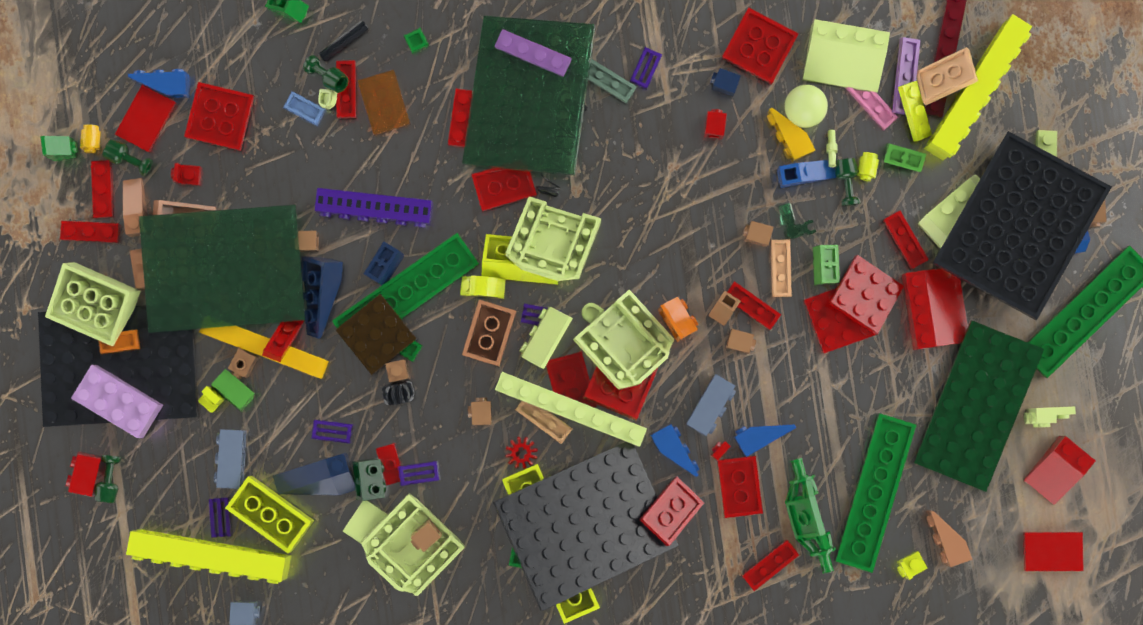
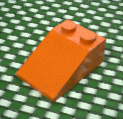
M678 297L662 304L657 309L676 342L698 330L696 327L698 325L697 320L693 315L689 316L686 311L688 309L686 302Z

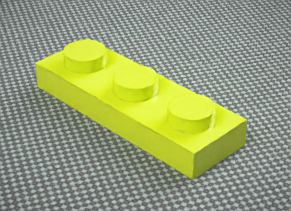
M917 81L899 86L898 90L913 142L932 136Z

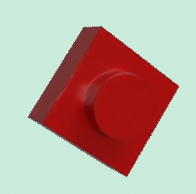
M718 441L711 449L713 451L711 456L719 460L731 446L726 441L722 443Z

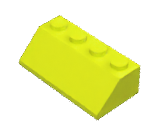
M486 234L481 276L558 285L556 280L521 270L506 256L511 236Z

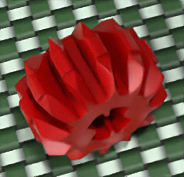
M517 437V445L511 440L510 443L514 446L513 448L506 446V450L512 451V453L506 454L505 457H513L508 462L510 465L517 461L516 469H518L520 463H522V468L526 469V461L532 466L533 462L529 458L537 459V456L531 455V452H537L538 449H530L535 443L532 441L527 445L528 437L524 438L523 443H521V438ZM520 447L527 451L524 458H519L520 455H516Z

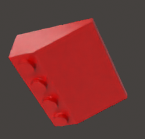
M942 268L902 274L913 350L962 343L968 323L960 278Z

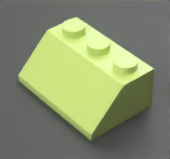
M552 307L544 308L538 317L541 319L539 324L532 327L529 332L531 337L528 343L524 342L519 350L521 352L520 357L542 369L545 368L573 319Z

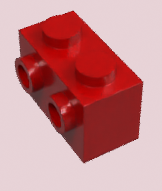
M78 452L77 457H72L70 467L74 468L72 475H68L65 485L69 487L68 492L92 497L101 456Z

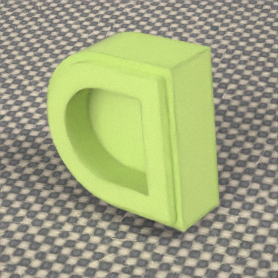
M320 89L319 105L325 109H332L336 104L337 92Z
M588 303L582 309V317L591 324L604 312V309L594 303Z

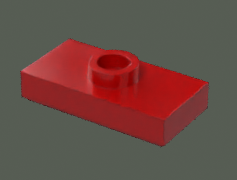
M395 443L376 448L378 459L381 460L384 466L383 476L386 486L400 482L398 467L401 466Z

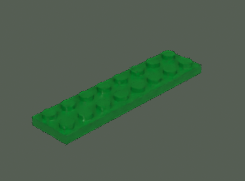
M456 233L336 317L332 322L336 328L340 327L379 294L385 298L398 316L403 319L480 264L459 234Z
M1130 245L1028 341V343L1044 349L1037 370L1045 378L1053 374L1143 287V258Z
M878 413L834 561L873 573L916 424Z

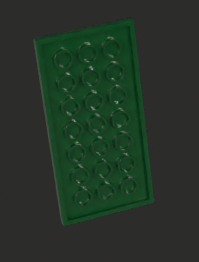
M971 320L913 463L987 492L1044 349Z

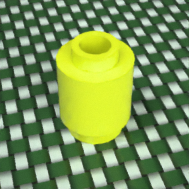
M863 152L858 166L860 180L871 181V179L876 178L879 164L877 154Z

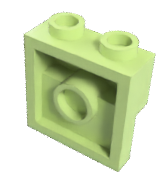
M1075 406L1028 408L1024 413V423L1033 424V428L1051 427L1050 423H1057V419H1068L1070 414H1076Z

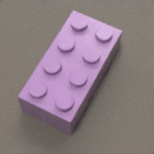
M97 365L90 366L71 399L136 438H144L163 407V404Z

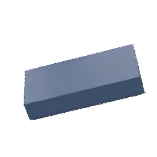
M293 91L283 107L285 110L318 126L326 111L325 108Z

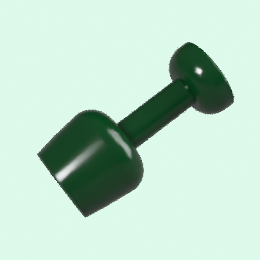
M315 55L309 56L303 64V70L306 73L313 74L316 72L323 76L322 82L327 89L337 93H341L346 89L349 79L340 69L336 67L329 68L328 70L320 66V60Z
M110 139L102 153L104 158L116 165L126 161L138 167L139 173L144 177L149 173L153 164L152 159L146 158L141 161L127 154L128 147L126 144Z
M855 158L836 160L835 175L838 179H844L846 198L842 200L841 206L861 204L860 199L854 197L852 178L858 175Z
M101 455L102 461L106 463L104 482H98L95 485V501L115 503L119 488L116 484L112 483L114 464H118L121 461V457Z

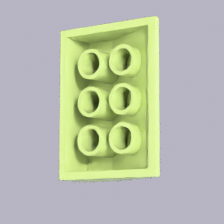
M815 19L811 25L802 80L878 93L890 32Z
M75 262L63 263L45 317L110 346H114L135 309L141 291Z

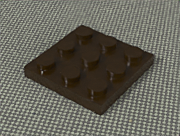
M381 294L335 330L371 375L375 374L417 339Z

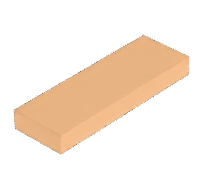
M790 239L770 240L772 297H792Z
M521 401L515 409L560 444L563 443L572 431L570 426L554 414Z

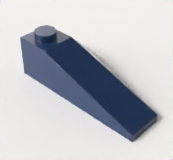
M301 256L300 279L304 281L305 287L302 297L306 300L307 304L304 315L306 332L309 336L319 339L323 335L341 283L343 262Z
M347 453L273 475L278 494L339 496L355 491L354 475Z

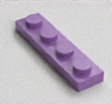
M502 29L495 44L496 49L564 77L572 60L568 56Z
M906 37L900 38L892 113L906 115L898 87L916 81L920 40Z

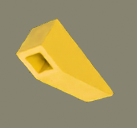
M774 108L768 110L769 115H767V119L771 126L774 125L777 131L775 132L776 138L780 143H783L785 147L784 154L788 160L791 159L793 163L815 151L808 134L804 130L793 124Z

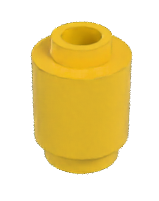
M83 125L80 148L84 149L85 153H96V150H100L101 131L99 126Z

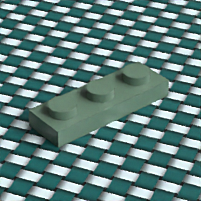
M590 57L587 58L578 72L580 76L626 104L637 86Z

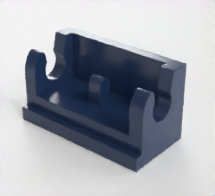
M383 241L363 274L383 285L390 280L405 255Z

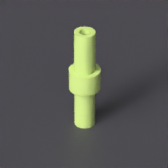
M828 130L826 153L828 154L829 167H836L838 145L835 139V130Z

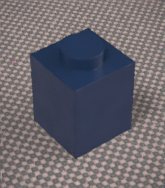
M719 68L718 73H713L710 81L713 84L712 90L733 97L741 75Z

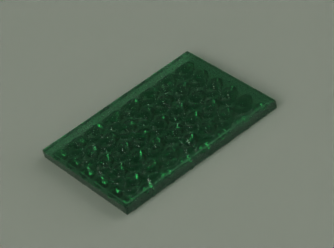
M496 16L483 17L462 160L463 165L575 176L596 28L594 24ZM502 29L570 57L572 60L564 77L496 49L495 44Z
M296 205L139 216L148 333L305 320Z

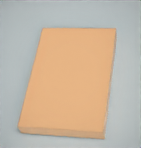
M967 47L917 71V81L922 101L925 105L978 81L971 53Z

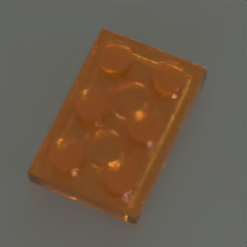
M394 70L357 80L374 136L411 125Z

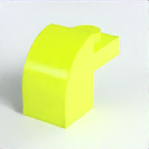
M462 276L460 295L504 299L506 280L485 276Z

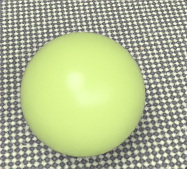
M800 85L791 90L787 95L784 108L787 118L798 127L809 128L816 126L824 119L828 109V102L825 94L819 88L813 85Z

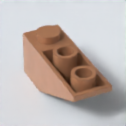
M928 510L926 519L928 525L933 527L935 533L933 539L935 544L939 545L941 549L939 555L942 563L948 567H953L973 560L966 541L934 511Z

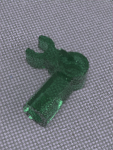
M791 203L778 206L783 225L786 226L784 235L787 239L793 240L803 236L804 233L812 235L816 232V230L810 231L807 228L808 224L813 223V220H808L803 225L794 223L796 220Z

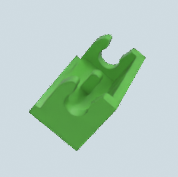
M890 143L886 144V153L883 155V160L886 163L918 172L922 171L926 158L925 153Z
M818 245L813 247L814 285L840 283L838 245Z
M224 369L211 384L213 389L240 412L252 401L255 395L253 391L227 369Z

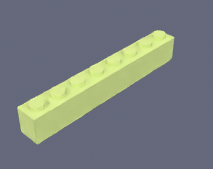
M504 372L501 373L495 391L638 447L641 446L647 430L645 427Z

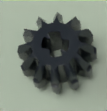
M410 381L389 383L382 388V398L387 405L408 403L415 397V390Z

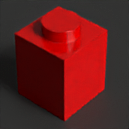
M711 109V111L707 112L704 137L723 139L727 113H722L723 110Z

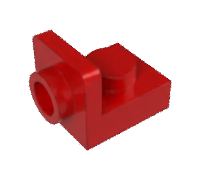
M175 163L174 168L171 169V179L179 185L200 186L202 167Z

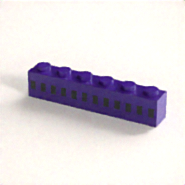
M317 188L314 211L319 213L321 217L330 218L331 215H338L339 219L349 220L350 217H357L358 221L369 222V219H376L377 223L388 224V221H395V225L407 226V223H413L414 227L426 228V225H431L433 202L432 200Z

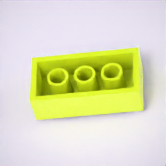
M253 476L246 478L225 507L229 512L288 554L294 550L315 521Z

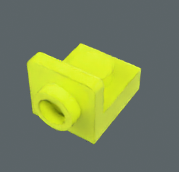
M206 386L201 391L203 395L198 402L209 412L214 413L225 398L211 386Z
M919 551L897 561L899 574L902 578L905 577L908 580L928 569Z

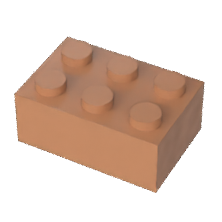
M479 300L462 355L500 367L517 312Z

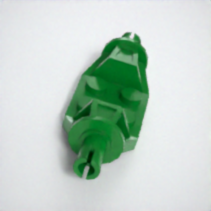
M802 458L791 460L795 478L788 481L791 485L785 505L795 540L810 552V557L816 556L819 558L823 574L832 572L834 568L830 553L835 551L836 547L832 544L830 531L825 532L818 503L815 495L819 494L813 479L815 474H806ZM802 483L803 494L798 495L799 484ZM810 539H815L821 549H818Z

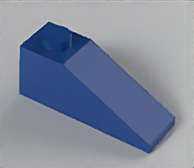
M795 424L749 428L743 426L735 431L737 435L733 436L744 457H747L794 430L796 426Z

